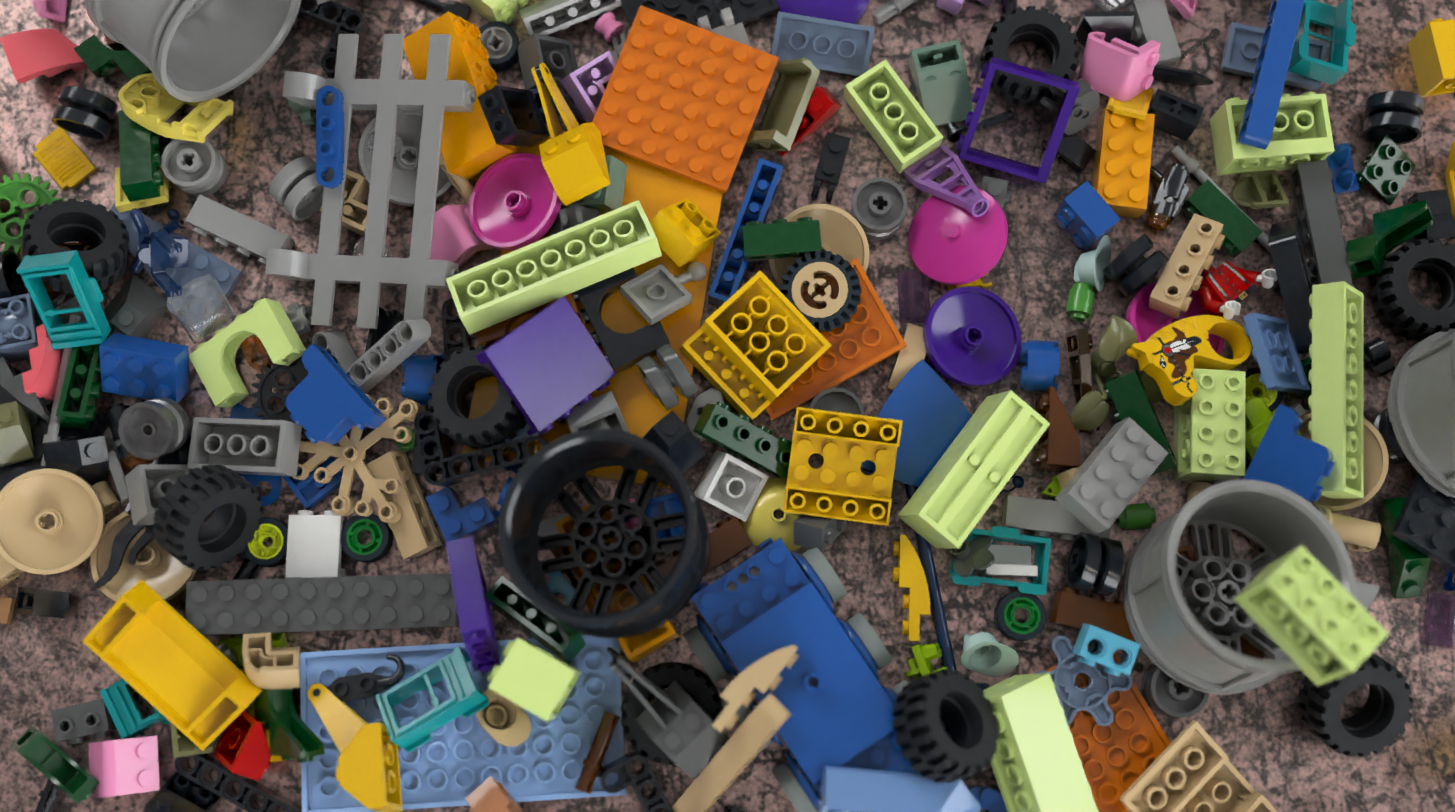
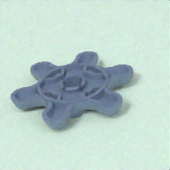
M1065 636L1055 637L1052 640L1051 648L1058 658L1057 666L1051 671L1041 670L1035 674L1050 673L1068 725L1072 723L1077 712L1085 710L1092 714L1098 725L1109 726L1114 720V714L1107 704L1108 695L1117 690H1129L1133 684L1131 675L1120 673V676L1117 677L1103 671L1105 666L1099 663H1095V666L1092 667L1079 662L1080 656L1072 653L1074 648L1070 640ZM1095 639L1092 640L1088 649L1090 654L1097 650L1098 644ZM1078 673H1083L1088 677V685L1083 689L1075 685V677Z

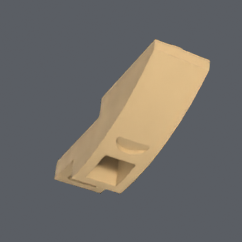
M792 644L780 648L762 657L741 672L720 695L729 703L712 726L719 732H722L725 727L730 730L740 717L736 712L743 704L745 707H748L757 695L753 691L754 688H757L763 694L767 689L773 692L782 680L779 673L784 666L790 669L799 657L795 653L799 647Z

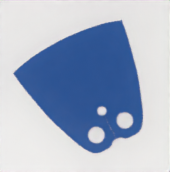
M923 359L903 377L877 416L903 421L893 479L919 487L972 417L959 397ZM866 460L861 464L862 467L873 472L875 471V463L873 461Z

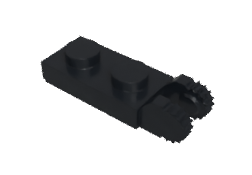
M830 132L826 133L814 176L815 182L811 197L816 198L819 195L820 183L822 182L830 184L826 193V201H832L835 187H838L851 138Z

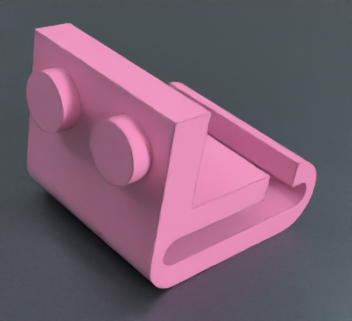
M1089 33L1078 80L1083 79L1089 82L1091 89L1118 101H1128L1150 88L1154 79L1152 73L1160 58L1158 51L1161 43L1151 40L1141 47H1137L1118 38H1114L1111 40V43L1104 41L1106 33Z
M469 204L446 205L435 213L431 260H448L458 264V268H460L477 251L493 249L473 231L469 220Z
M157 735L89 743V774L99 782L90 797H110L160 790Z

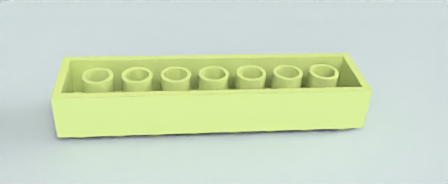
M637 200L446 278L459 317L468 334L471 335L660 257L662 253L651 224L640 201Z
M1345 281L1312 285V294L1309 296V303L1312 308V319L1309 321V329L1312 334V344L1309 346V355L1312 359V369L1309 371L1312 395L1308 399L1309 408L1312 411L1308 431L1311 441L1331 450L1333 454L1332 462L1335 463L1330 476H1324L1320 484L1323 487L1321 495L1330 499L1364 498V294Z

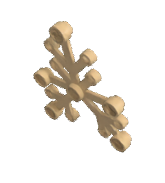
M366 394L387 419L362 440L363 430L354 425L351 430L350 439L345 434L339 441L341 447L318 441V443L300 441V452L313 453L315 455L303 465H297L296 477L293 478L305 480L310 472L329 457H339L326 468L320 467L314 472L316 482L327 484L331 481L332 476L343 469L339 494L331 503L333 512L337 515L349 516L355 510L357 515L367 517L373 512L372 501L374 499L379 507L378 516L380 520L385 523L394 524L400 520L402 509L398 504L388 502L382 490L396 495L401 491L402 484L394 478H388L387 480L374 478L364 463L365 451L381 438L395 439L400 443H408L412 438L410 429L405 427L394 428L404 420L413 422L417 414L422 412V407L418 402L408 399L403 401L399 406V411L389 418L394 408L393 402L386 398H380L376 402L371 395ZM387 402V408L382 410V405ZM410 405L411 410L406 414V408ZM402 431H405L406 435L401 439L400 434ZM353 449L354 454L351 458H349V454ZM302 468V474L298 476V470ZM355 470L364 483L362 498L356 505L354 499L350 497ZM325 472V478L321 480V473ZM392 482H394L395 488L391 491L390 485ZM341 500H342V501H343V507H342L341 509H339V504H340V502H341ZM366 504V511L362 513L361 508ZM389 508L390 514L386 517L385 512Z

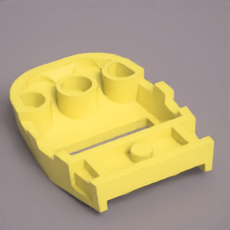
M152 73L134 77L118 93L121 108L131 120L166 138L204 143L205 137L227 115H233L232 100L229 99L225 102L216 97L201 102L181 101L170 95L160 86ZM185 103L196 107L182 121H173L171 124L165 123Z

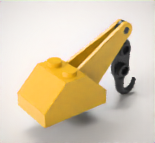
M541 63L531 68L551 139L539 145L541 161L557 196L567 206L610 185V177L601 132L593 122L584 123V118L577 109L570 95L566 96L563 93L560 81L557 78L553 80L546 64ZM551 98H553L556 107L568 129V131L565 133H563Z
M393 654L386 656L387 660H393L397 664V671L393 675L382 676L367 672L335 679L328 687L315 683L310 686L307 693L308 698L341 754L338 757L339 765L336 767L337 781L340 782L342 788L364 806L377 812H403L398 745L390 740L385 724L380 722L367 723L345 702L373 697L383 689L398 684L405 674V664L399 656Z

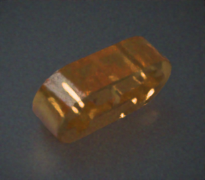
M253 337L254 346L245 339L240 346L249 366L260 372L264 371L263 365L270 368L272 366L271 358L259 337ZM256 351L266 357L262 359L263 364L261 365L255 362L258 360Z

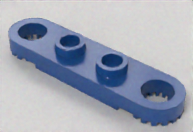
M327 85L322 87L316 96V179L321 186L333 189L338 187L339 184L341 185V181L344 179V97L339 89ZM333 93L335 97L334 102L327 106L325 103L326 96ZM333 169L334 178L327 182L325 172Z

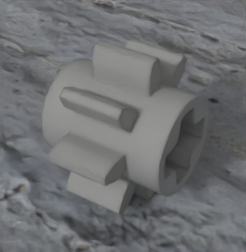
M296 302L288 305V311L285 312L296 332H299L301 335L311 331L309 326H312V309L304 303L299 305Z

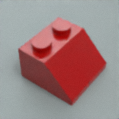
M246 709L227 726L213 754L230 772L260 781L262 775L268 770L272 757L261 722Z

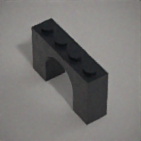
M634 268L572 293L575 302L581 301L584 309L580 310L586 325L592 324L595 331L591 335L597 346H603L606 353L604 357L616 374L637 365V362L646 356H656V350L666 343L671 346L660 321L631 333H618L609 329L601 319L602 307L607 298L619 291L621 285L637 277Z

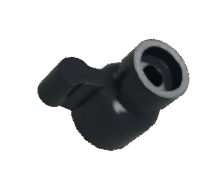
M1375 337L1364 343V370L1369 365L1378 376L1382 377L1395 369L1394 364L1390 360L1391 351L1384 340Z

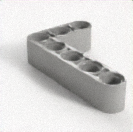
M422 318L401 321L359 359L345 334L340 330L317 332L312 337V344L326 349L366 394L430 338L431 327L428 321Z

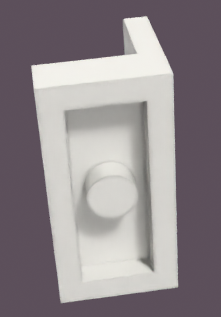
M990 545L988 550L994 555L995 562L987 569L979 570V576L1029 578L1038 576V566L1031 565L1030 546Z

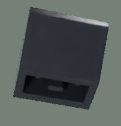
M176 771L145 805L144 812H215L222 797Z

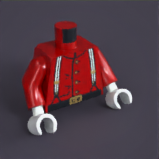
M1225 261L1216 269L1211 265L1208 270H1203L1200 275L1203 277L1202 283L1195 292L1199 297L1202 309L1209 311L1212 315L1230 320L1233 318V315L1237 316L1240 314V303L1259 287L1258 284L1262 282L1264 288L1269 289L1278 278L1275 269H1265L1261 275L1260 272L1244 270L1234 266L1229 261Z

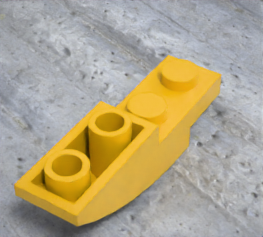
M899 535L897 541H893V556L897 557V567L892 569V582L897 583V589H907V593L902 595V609H907L906 620H902V635L906 636V641L917 642L920 641V616L931 615L928 584L922 564L913 545L906 535Z

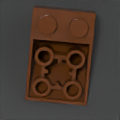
M1050 386L1035 402V411L1047 420L1050 425L1038 440V449L1034 451V464H1038L1037 471L1065 472L1080 466V438L1055 388Z

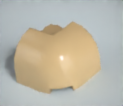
M271 632L243 634V666L251 683L259 688L268 690L300 688V646L272 648Z

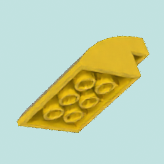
M759 271L704 321L701 328L684 342L679 350L721 392L722 396L739 414L745 415L753 421L832 345L780 290Z

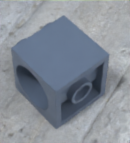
M29 293L0 299V358L4 357L9 363L30 359L29 350L38 346L36 327L42 325L43 322Z

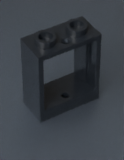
M496 85L478 97L496 144L532 147L550 136L531 90ZM508 107H510V110L513 114L518 129H516Z

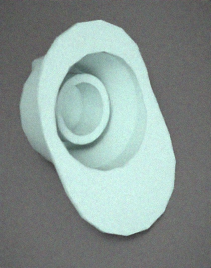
M1108 235L1101 237L1097 249L1080 255L1074 268L1073 279L1075 283L1090 284L1095 286L1098 292H1102L1106 276L1103 270L1109 265L1111 260V241Z
M979 632L974 635H964L963 654L961 655L960 662L967 669L987 676L997 677L1013 671L1019 663V656L1011 647L999 643L992 634Z

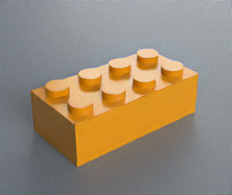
M1105 108L1098 118L1095 146L1097 152L1094 157L1092 187L1118 216L1139 218L1147 210L1155 114L1147 113L1146 119L1141 120L1115 114L1112 110Z

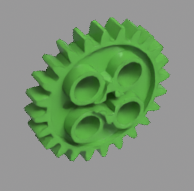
M14 173L12 180L8 175H3L4 183L0 181V205L4 200H8L11 205L10 210L6 213L2 212L0 208V245L5 243V251L11 250L14 247L15 253L20 254V248L23 246V226L34 211L26 213L24 215L25 218L15 217L5 223L1 222L3 218L22 213L21 209L32 210L41 204L51 205L53 201L60 199L62 202L64 201L63 198H55L59 192L58 189L48 190L51 185L50 182L46 181L41 184L42 177L36 176L32 180L31 174L25 173L22 179L19 173ZM29 191H33L35 194V200L31 204L25 201V194ZM18 223L21 227V233L15 237L11 233V227L13 224Z

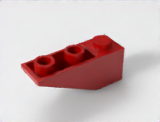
M817 86L813 90L790 151L824 125L842 107V104L827 88ZM778 151V153L784 157L790 151Z

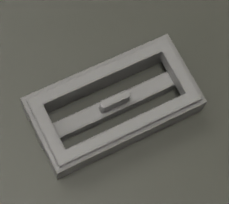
M110 451L108 452V470L123 507L129 503L126 480L116 452Z

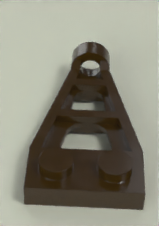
M1088 328L1076 329L1065 333L1076 405L1085 394L1092 391L1090 349L1093 348L1092 335L1088 334ZM1100 426L1092 430H1079V433L1100 431Z

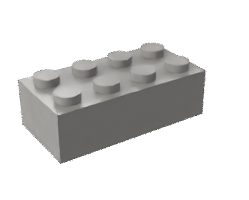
M194 417L187 468L194 469L199 467L201 469L204 465L213 464L223 465L237 474L296 477L302 425L300 426L286 420Z
M1128 417L1111 428L1055 499L1093 534L1108 530L1167 456L1168 452L1136 422Z

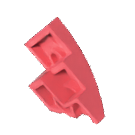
M57 29L26 30L0 38L15 79L20 84L43 74L50 78L70 68L77 72L87 67L74 50L77 45Z
M44 324L36 327L38 346L29 350L32 369L22 373L24 391L27 394L35 392L37 397H43L45 400L52 401L54 400L64 348L53 350L51 346L52 341Z

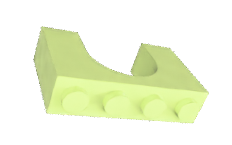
M267 298L258 300L254 303V307L246 313L238 315L233 323L218 330L213 338L198 345L196 350L189 355L216 407L232 408L249 395L235 364L237 350L246 338L252 335L258 336L272 362L275 364L289 366L305 352L306 349L280 302Z

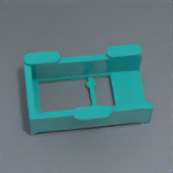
M1315 0L1304 1L1291 55L1290 67H1288L1289 72L1331 85L1347 73L1349 47L1355 44L1356 25L1351 22L1352 0H1344L1337 7ZM1309 22L1330 28V37L1309 31ZM1308 35L1330 42L1328 62L1308 56Z
M77 250L24 256L16 271L21 274L52 341L51 346L53 350L102 344L111 331L100 305L104 296L97 280L93 277H88ZM66 274L80 307L55 310L41 277ZM83 311L87 320L85 322L63 324L59 314Z
M993 526L991 530L973 528L965 539L969 542L978 536H989L993 538L991 545H996V541L1035 546L1033 565L1038 566V576L1032 577V583L992 578L993 576H988V578L975 576V569L969 577H961L953 569L954 562L952 560L950 562L949 580H953L955 584L975 587L980 584L1016 588L1021 593L1045 595L1047 592L1051 539L1020 535L1018 529L1002 526Z
M459 646L453 649L454 652L392 689L375 696L390 740L406 752H412L431 739L430 733L458 716L463 715L468 718L489 705V699L486 694L476 687L467 664L471 661L468 653ZM444 677L451 698L440 704V699L436 697L432 685ZM428 688L432 697L431 703L435 708L401 727L394 706L417 692Z
M124 679L99 691L121 739L133 738L160 722L170 724V721L153 705L155 713L143 719L129 690L131 685Z

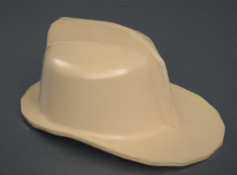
M491 689L484 691L483 693L489 699V705L475 713L481 728L501 745L510 747L524 743L531 732V721L525 711L519 705Z

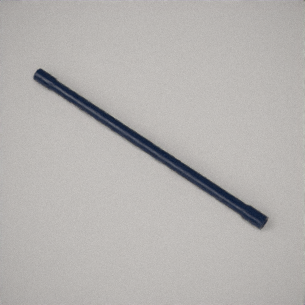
M905 484L909 501L918 487ZM915 531L920 560L928 584L930 608L936 637L942 651V665L949 670L957 671L931 544Z

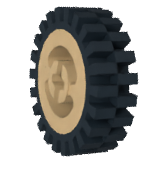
M819 250L813 254L808 252L801 259L800 257L796 258L795 263L787 267L788 272L783 274V284H780L781 293L819 333L821 331L830 332L834 328L839 329L843 327L842 324L848 323L851 320L850 317L853 314L855 315L858 304L860 305L861 286L856 271L842 256L834 255L830 251L823 253ZM817 275H828L838 282L839 293L836 299H832V287L823 278L815 279ZM809 284L808 293L815 303L819 305L826 304L825 308L815 309L805 303L803 298L805 285ZM818 287L824 289L826 294L823 297L817 293L816 289Z

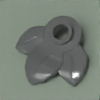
M978 536L969 542L965 540L959 548H949V556L954 562L953 569L956 574L961 577H969L974 569L983 570L990 567L995 562L994 555L988 550L993 542V538Z

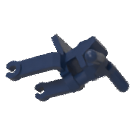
M137 208L132 209L130 215L139 232L138 253L131 266L132 272L140 273L144 264H149L153 279L161 286L168 297H174L175 292L177 296H181L182 287L177 285L166 273V268L188 267V238L171 237L165 229H159L157 232L149 234V229L140 210Z

